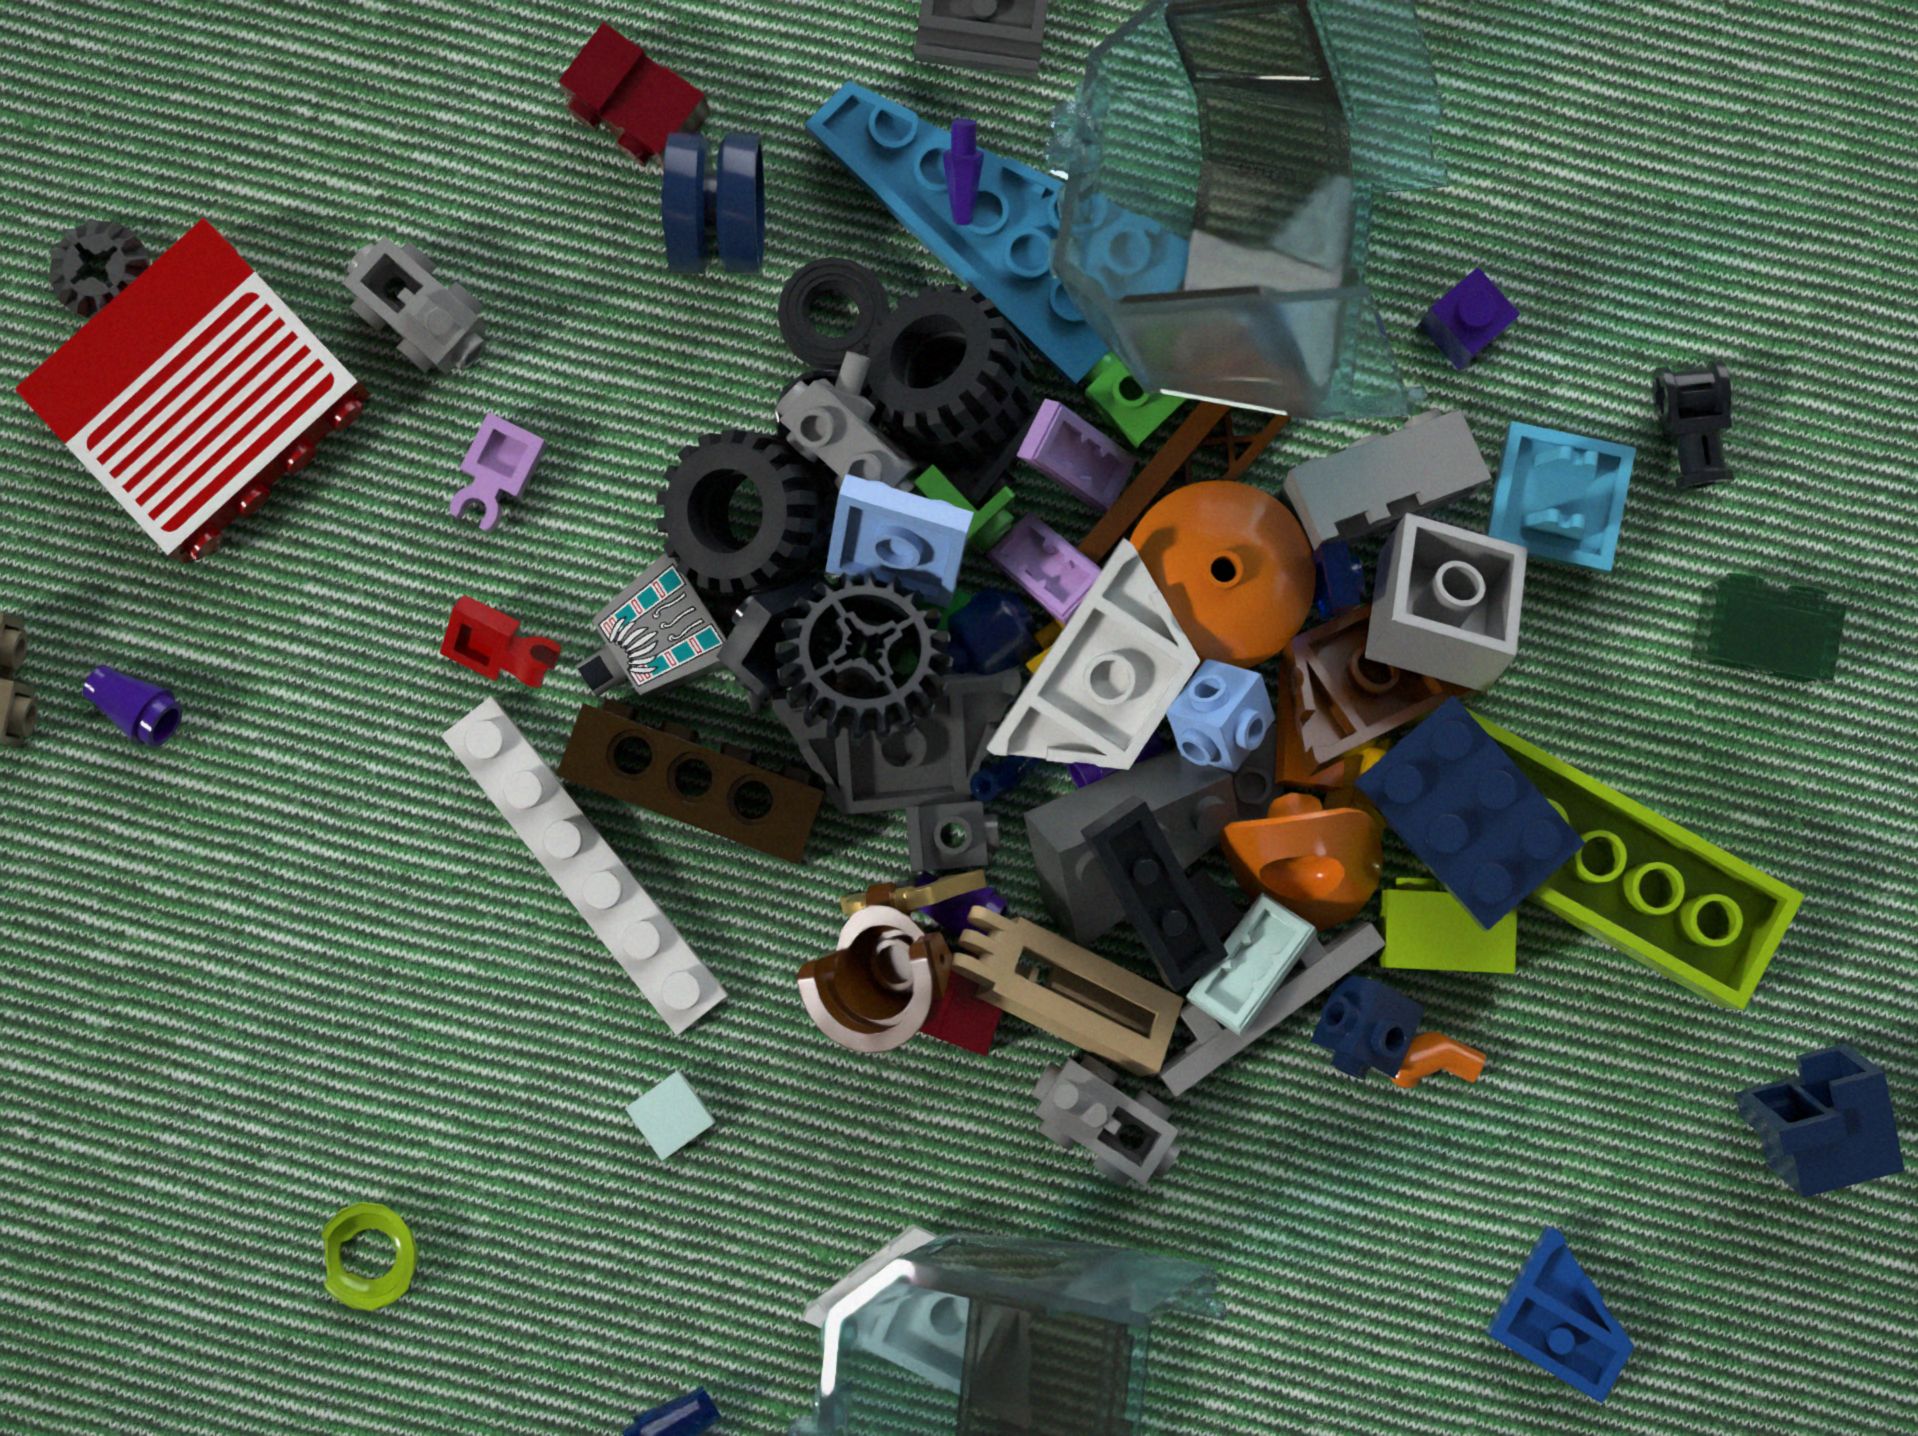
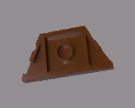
M1372 602L1291 638L1282 650L1303 766L1309 777L1419 724L1452 695L1462 703L1483 691L1365 658Z

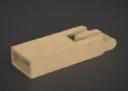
M981 906L971 907L967 918L968 922L988 932V936L974 930L964 929L958 944L980 957L977 960L966 954L954 953L951 970L980 984L976 997L1139 1077L1160 1071L1184 998L1021 916L1009 920ZM1021 953L1051 968L1044 987L1035 983L1039 968L1035 966L1027 968L1018 963Z

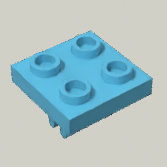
M1511 421L1506 427L1484 535L1527 547L1528 558L1601 574L1611 572L1636 448Z

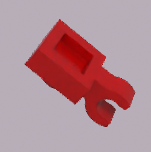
M464 594L452 609L440 654L494 681H497L502 673L507 671L525 685L540 688L543 685L548 668L554 670L557 666L562 648L548 638L539 636L518 637L517 634L521 622Z

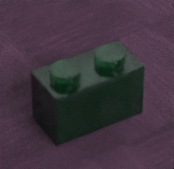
M1727 573L1725 580H1718L1703 587L1690 656L1691 662L1813 687L1833 681L1847 605L1826 601L1828 594L1826 591L1811 587L1789 586L1787 593L1764 589V579L1740 573Z

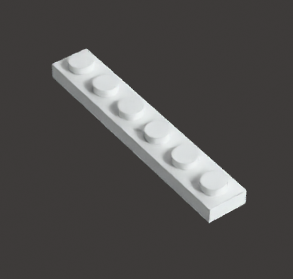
M490 696L441 735L676 1036L684 1032L729 996L495 698Z

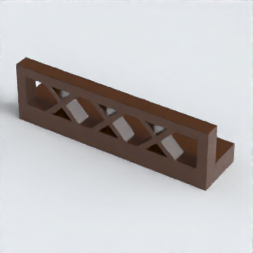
M1241 355L1076 549L1103 569L1106 565L1103 562L1104 559L1123 538L1130 541L1133 533H1128V531L1141 516H1145L1150 510L1151 504L1158 496L1168 495L1180 488L1193 484L1191 457L1198 449L1225 447L1228 472L1220 481L1237 482L1295 412L1256 380L1261 371ZM1245 394H1248L1274 416L1260 434L1233 436L1231 410ZM1223 421L1224 437L1208 438ZM1250 445L1242 456L1235 461L1234 446ZM1183 468L1184 484L1168 486Z

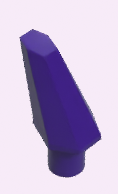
M971 119L951 121V149L943 152L952 218L956 225H969L972 222L984 160V153L976 149L977 122Z

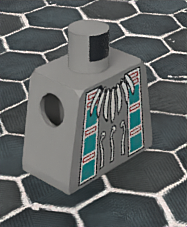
M666 553L651 564L592 620L607 646L576 666L596 697L629 678L639 695L647 700L726 667L716 656L726 642L727 637L690 580L676 569L679 564L675 558H668Z

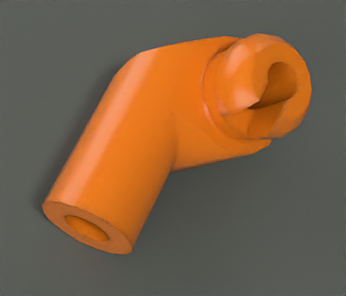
M1436 1031L1425 1032L1412 1039L1396 1079L1389 1078L1399 1087L1413 1088L1419 1084L1420 1078L1444 1069L1473 1083L1483 1068L1486 1054Z

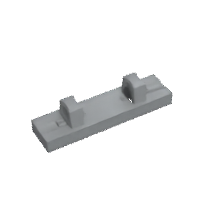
M1360 919L1324 945H1321L1318 939L1314 937L1298 959V963L1290 970L1242 1038L1220 1022H1217V1020L1200 1008L1188 1002L1181 1007L1179 1016L1194 1036V1039L1163 1061L1160 1071L1157 1073L1175 1097L1179 1096L1385 946L1386 943L1371 923H1365Z

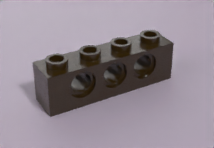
M603 698L600 709L585 703L582 704L556 776L802 866L828 797L825 791L815 788L818 776L787 764L782 765L779 774L755 766L759 754L727 742L722 743L719 752L695 744L699 732L667 720H663L660 730L653 729L636 722L639 710L607 698ZM644 740L649 744L652 751L651 763L642 773L636 775L627 774L620 764L621 751L631 741ZM704 762L710 767L712 772L710 788L700 796H686L679 785L681 771L690 763ZM751 784H764L770 789L773 796L770 811L759 819L744 817L738 805L741 792Z

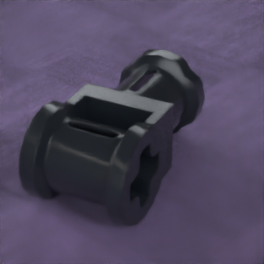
M1713 360L1708 362L1706 368L1672 372L1669 367L1656 368L1652 379L1653 403L1658 420L1662 424L1664 443L1676 441L1681 476L1675 480L1677 490H1697L1733 482L1735 480L1734 472L1726 468L1721 437L1723 433L1732 428L1730 416L1731 383L1725 363L1722 360Z

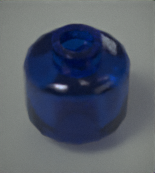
M986 588L973 595L967 605L953 612L948 617L947 631L950 634L951 641L950 647L944 653L953 658L952 669L956 674H963L968 671L980 675L997 674L1007 669H1013L1032 655V636L1038 633V629L1027 608L1015 593L1008 591L1003 595L994 588Z

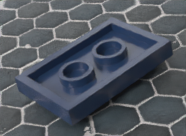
M1454 695L1446 699L1352 782L1355 788L1483 931L1490 930L1586 844Z

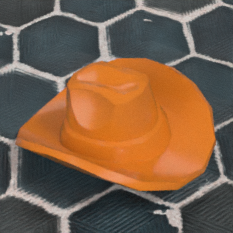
M1289 793L1275 799L1269 805L1266 819L1231 822L1219 831V840L1235 880L1249 901L1254 904L1263 892L1316 927L1317 931L1325 930L1356 917L1379 885L1383 864L1381 836L1375 820L1366 812L1350 808L1324 810L1317 797L1308 794Z

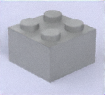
M1406 512L1379 552L1365 658L1487 692L1517 654L1528 548Z

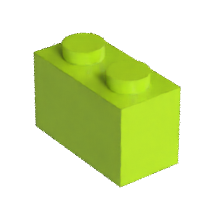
M1396 878V890L1378 891L1377 932L1386 945L1376 951V967L1515 974L1517 905L1490 930L1483 931L1449 892H1435V879Z

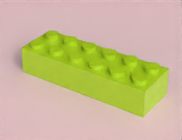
M1464 707L1586 843L1525 899L1719 1007L1744 1010L1805 895Z

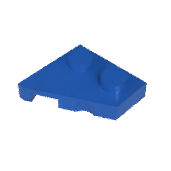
M1546 1224L1486 1328L1485 1333L1598 1402L1603 1403L1633 1351L1634 1345L1619 1322L1613 1318L1603 1303V1297L1590 1277L1585 1275L1565 1244L1567 1242L1562 1234Z

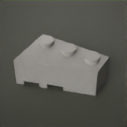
M1439 408L1426 411L1405 422V429L1383 437L1381 433L1366 436L1347 446L1344 451L1324 458L1318 457L1309 460L1288 471L1278 496L1281 503L1295 516L1302 526L1311 545L1314 560L1396 527L1406 512L1423 516L1482 491L1492 478L1461 409L1445 415L1441 414Z

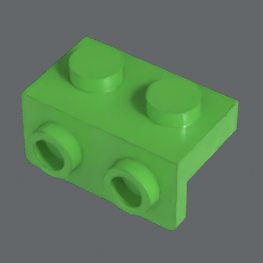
M934 465L928 468L914 482L915 495L931 500H943L954 507L974 512L964 551L966 556L977 546L985 553L988 552L1013 527L1010 523L1014 519L1011 514L1013 513L1015 494L1007 486L997 493L983 508L977 511Z

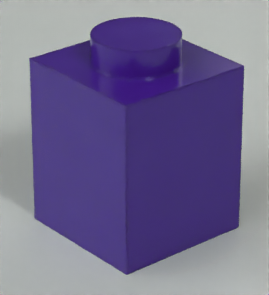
M1477 267L1432 305L1418 325L1460 371L1501 336L1520 316V313L1485 273Z

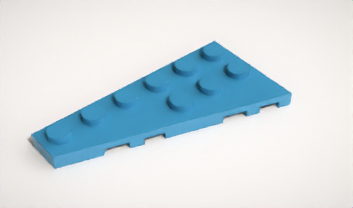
M851 81L843 85L804 124L805 132L967 287L980 291L985 299L989 298L1018 336L1074 389L1085 380L1084 377L1089 370L1108 352L1113 351L1130 334L1133 328L1150 311L1156 308L1205 258L1207 253L1206 250L1189 242L1185 245L1155 231V226L1134 217L1132 220L1098 204L1096 198L1008 156L1004 159L979 146H976V149L984 153V160L973 219L969 225H956L952 218L943 163V152L951 149V133L918 118L916 112Z

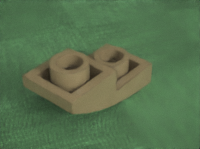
M0 613V745L22 749L24 736L28 737L32 733L37 720L38 704L33 699L36 687L12 681L14 669L21 667L27 652L28 639L26 633L23 632L25 621Z

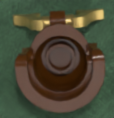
M983 869L940 877L931 884L917 888L908 886L896 889L893 882L868 886L867 892L839 897L843 914H848L849 920L841 930L837 949L829 951L820 958L807 961L800 967L797 974L798 988L805 1009L815 1025L828 1038L856 1052L882 1053L900 1047L919 1031L928 1015L931 1003L935 999L945 997L953 956L941 932L927 934L921 927L920 922L912 920L910 917L911 913L918 911V908L987 887Z

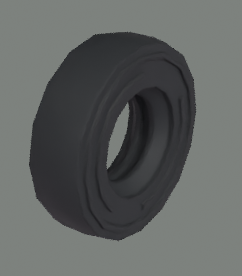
M827 257L810 261L792 274L780 294L777 317L782 338L797 358L816 369L840 370L847 351L860 355L868 353L862 345L867 334L876 333L880 327L876 321L885 311L889 315L891 313L885 288L872 271L854 260ZM832 291L842 292L851 297L859 311L858 320L853 329L844 336L835 338L827 337L817 332L809 318L810 309L814 301L822 294Z

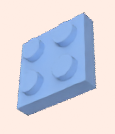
M846 474L838 495L825 572L838 576L845 572L852 580L863 583L865 574L871 570L876 575V587L885 589L888 582L897 576L901 581V595L907 596L909 593L920 589L924 595L923 601L949 609L956 589L974 512L954 507L943 500H931L891 488L880 481H868Z

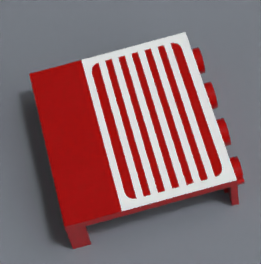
M204 217L14 389L168 556L185 564L191 558L199 560L211 553L223 540L224 536L221 531L238 515L247 517L257 511L271 494L268 488L285 472L294 474L304 468L317 453L315 445L332 429L341 431L352 424L364 409L362 402L371 395L237 253V250Z

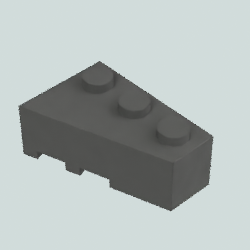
M1176 745L1131 765L1129 770L1122 769L1024 813L1045 911L1072 943L1085 949L1127 915L1080 831L1133 794H1136L1146 801L1182 870H1184L1220 842L1219 831L1231 822H1239L1232 775L1227 770L1209 764L1205 766L1195 764L1186 757L1181 756L1180 750Z

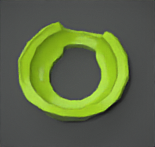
M359 1202L341 1209L325 1225L321 1234L322 1239L325 1240L327 1280L324 1287L333 1298L353 1309L374 1311L395 1302L408 1290L411 1278L417 1268L419 1250L412 1230L404 1223L400 1215L383 1204ZM365 1229H379L388 1234L396 1248V1260L392 1269L385 1276L377 1279H367L355 1273H347L341 1259L343 1242L350 1240L359 1231Z

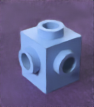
M1208 658L1166 711L1181 756L1198 765L1205 766L1209 764L1231 772H1236L1251 750L1256 749L1261 744L1266 730L1275 719L1260 673Z

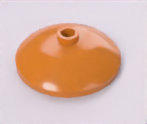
M1214 480L1180 488L1158 501L1145 514L1129 541L1134 545L1146 569L1199 657L1200 662L1195 669L1197 671L1207 658L1243 669L1259 665L1280 652L1290 639L1299 632L1308 616L1316 586L1315 560L1308 537L1295 516L1282 503L1268 493L1253 486L1233 481ZM1217 560L1230 562L1235 570L1234 578L1228 582L1216 580L1211 573L1212 563Z

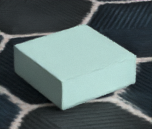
M677 1070L625 1108L661 1161L716 1122L680 1070Z

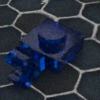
M1343 540L1322 544L1312 553L1316 569V586L1311 608L1319 605L1321 619L1346 615L1360 604L1359 595L1364 593L1365 582L1361 563L1357 556L1350 557L1347 541Z

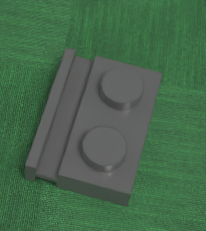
M922 0L914 48V61L1037 78L1049 0Z

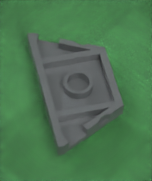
M1017 669L942 676L948 683L947 692L943 698H931L935 704L934 714L928 720L913 714L915 727L914 731L908 736L902 733L894 724L890 725V741L885 743V745H882L876 739L874 730L865 731L863 744L858 747L852 743V730L842 728L840 735L835 740L830 741L826 737L828 721L823 719L817 725L808 728L803 722V715L807 706L791 709L786 702L789 690L771 695V701L776 715L779 719L782 718L798 743L800 752L811 769L820 777L827 794L840 814L905 809V807L969 802L980 777L979 767L982 760L991 753L986 749V746L998 730V725L1012 695L1017 696L1021 687V676ZM909 679L893 680V684L898 690L902 686H904L909 681ZM849 690L841 693L844 696L855 699H870L860 691Z

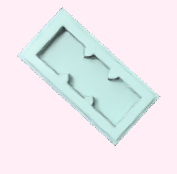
M1262 892L1225 942L1224 947L1229 956L1204 972L1186 997L1189 1002L1242 1038L1317 934L1316 927Z

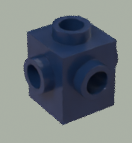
M1346 973L1336 980L1310 1042L1333 1054L1329 1065L1343 1073L1366 1080L1369 1071L1396 1079L1426 1007L1381 982Z

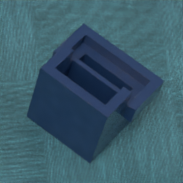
M1846 1043L1796 1056L1800 1079L1792 1077L1735 1092L1740 1117L1761 1136L1767 1166L1802 1198L1905 1171L1885 1072Z

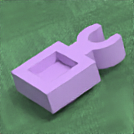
M488 412L460 466L464 473L475 479L471 486L465 487L455 494L450 504V514L461 520L470 504L482 502L485 504L486 514L481 520L479 528L488 534L494 532L502 518V508L499 501L503 493L505 492L519 500L521 499L548 446L545 439Z

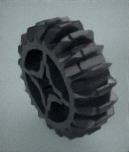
M871 570L865 574L863 586H853L852 579L843 572L838 577V591L835 592L819 581L814 587L815 602L799 597L794 603L797 618H785L781 624V635L786 640L777 643L775 647V659L784 664L777 669L778 684L784 687H792L787 693L786 702L791 709L807 706L803 715V722L808 728L817 725L823 719L828 721L826 737L830 741L835 740L840 735L842 728L852 730V743L858 747L863 744L865 731L874 730L876 739L882 745H885V743L890 741V725L893 724L908 736L914 731L915 727L913 714L928 720L934 714L935 708L931 698H943L947 692L948 683L942 676L950 674L953 665V658L944 653L950 647V634L946 630L936 629L940 624L941 618L937 608L920 611L924 598L920 589L909 593L905 597L900 596L901 581L897 576L888 582L886 589L876 587V575ZM860 619L876 620L885 624L870 626L863 623ZM831 628L835 633V646L838 650L827 657V664L815 671L810 660L811 651L817 640ZM911 646L916 656L917 669L909 681L897 690L893 684L894 672L890 666L900 660L903 650ZM853 650L855 653H859L861 658L852 661ZM875 656V667L873 664L869 665L866 659H871ZM849 690L860 691L870 699H855L844 696L841 693Z

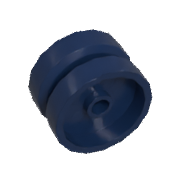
M702 133L668 134L664 157V175L662 178L661 209L670 273L705 274L711 265L713 257L714 234H718L720 260L727 273L762 274L765 248V177L763 147L759 133H726L719 146L717 173H713L710 144Z

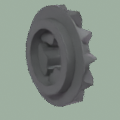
M89 218L86 224L80 225L77 228L65 229V236L58 246L49 249L52 260L50 272L46 276L53 286L57 300L75 314L92 319L150 266V261L143 243L132 231L116 221H98ZM86 251L91 255H96L101 260L108 256L111 257V260L105 265V269L109 274L108 279L112 282L113 286L109 287L103 281L100 282L93 276L84 280L83 276L89 271L88 264L85 262L87 258L84 256Z

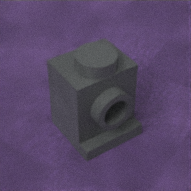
M983 801L905 807L912 873L988 866L987 853L1000 851L997 814H984ZM951 823L961 825L966 832L965 842L957 848H949L941 841L942 829Z

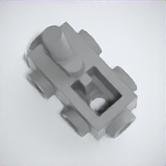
M384 235L375 246L368 244L359 250L348 265L347 272L349 275L342 283L357 297L349 307L377 332L387 323L404 339L396 348L424 373L433 364L446 375L454 366H457L460 370L467 369L478 359L486 346V341L481 336L488 328L477 316L484 306L457 282H454L447 290L430 274L437 266L411 242L408 241L400 249ZM395 282H404L408 289L405 287L397 295L400 301H393L387 297L389 287Z
M847 351L835 387L825 378L815 380L809 386L801 380L789 390L775 409L782 415L779 420L791 431L786 436L787 441L809 461L815 463L821 458L838 474L834 484L839 490L846 474L868 481H880L891 488L908 493L914 490V484L908 478L919 465L870 420L875 407L866 398L859 396L871 362L870 358Z
M1086 1054L1080 1064L1070 1057L1066 1059L1062 1067L1051 1061L1030 1093L1040 1100L1034 1109V1113L1044 1120L1038 1131L1068 1151H1071L1076 1142L1085 1146L1098 1155L1092 1166L1123 1187L1126 1186L1131 1177L1144 1186L1152 1174L1162 1179L1181 1150V1146L1174 1142L1180 1130L1167 1122L1174 1110L1142 1089L1136 1098L1132 1099L1113 1086L1119 1074ZM1129 1124L1139 1126L1144 1133L1142 1143L1132 1149L1124 1147L1119 1137L1121 1130Z

